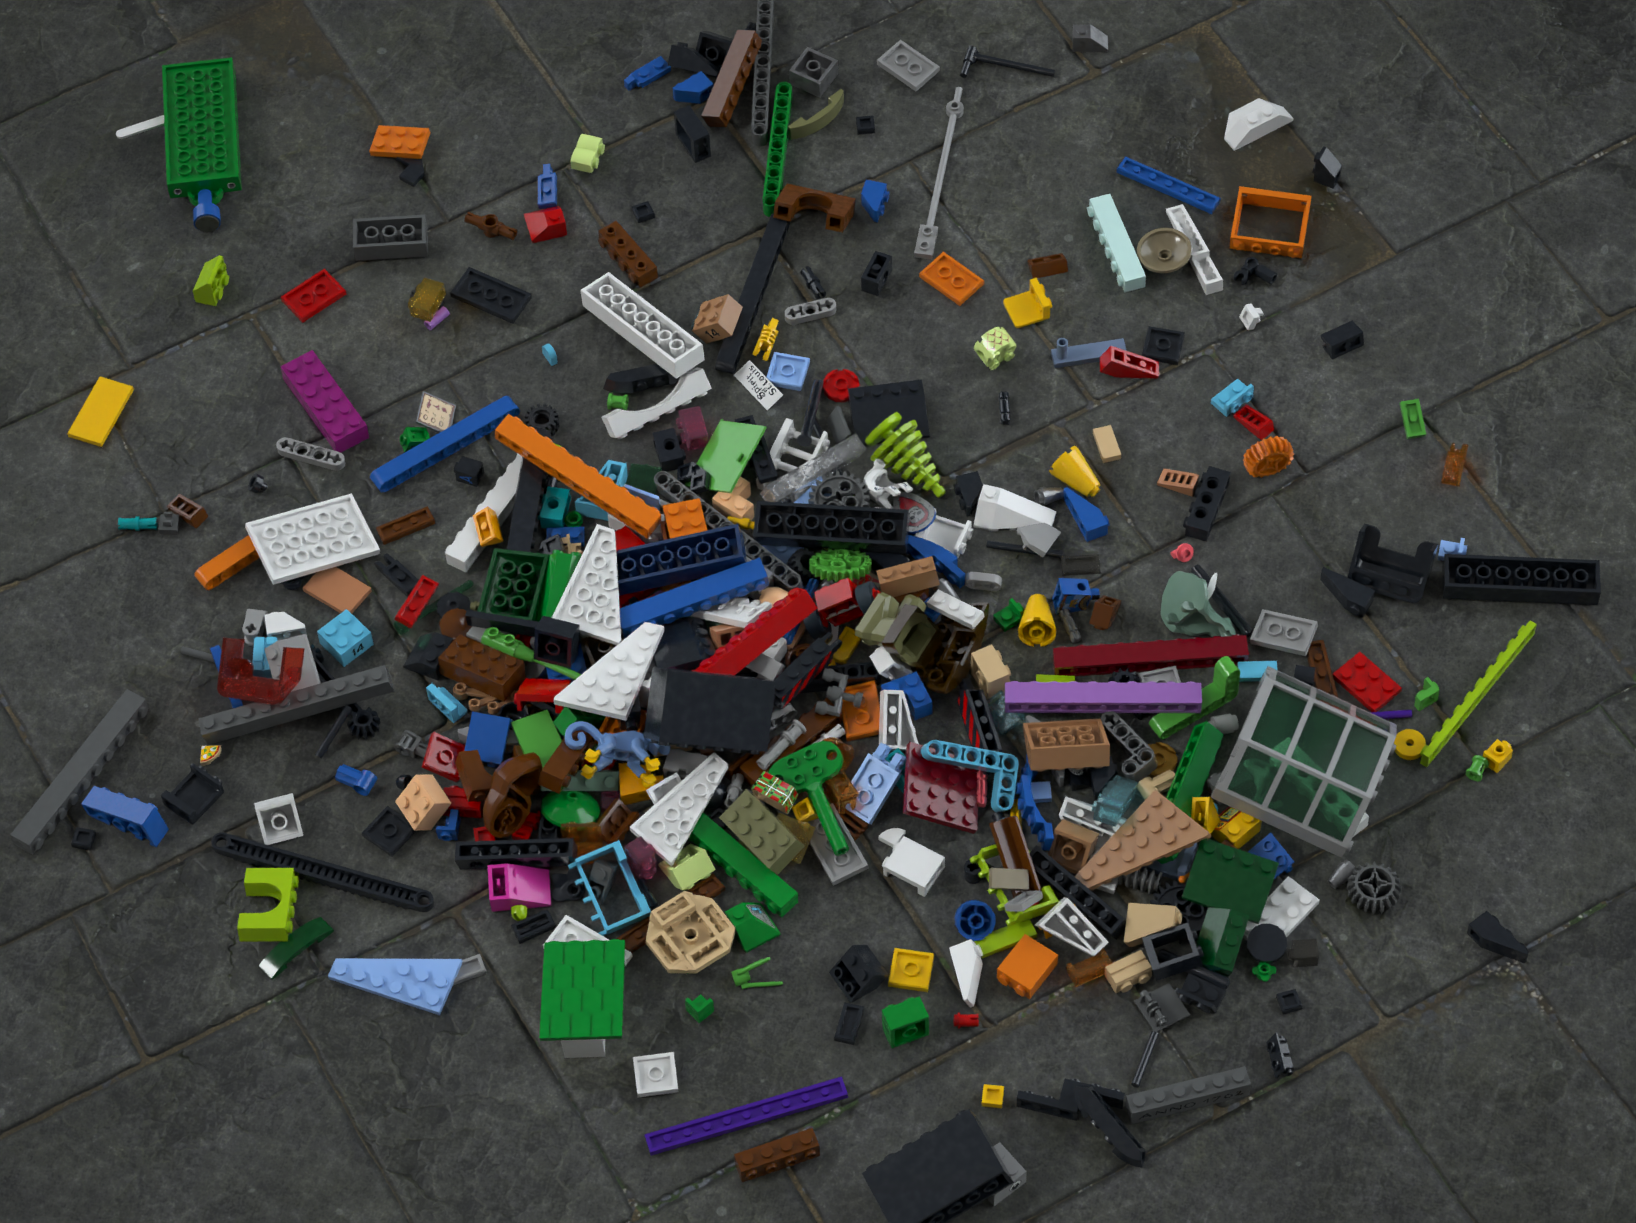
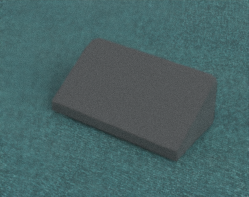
M838 405L827 418V422L837 447L842 448L851 445V433L841 407Z

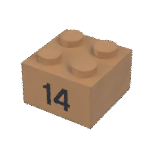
M729 294L705 301L700 306L692 332L706 344L733 335L743 307Z

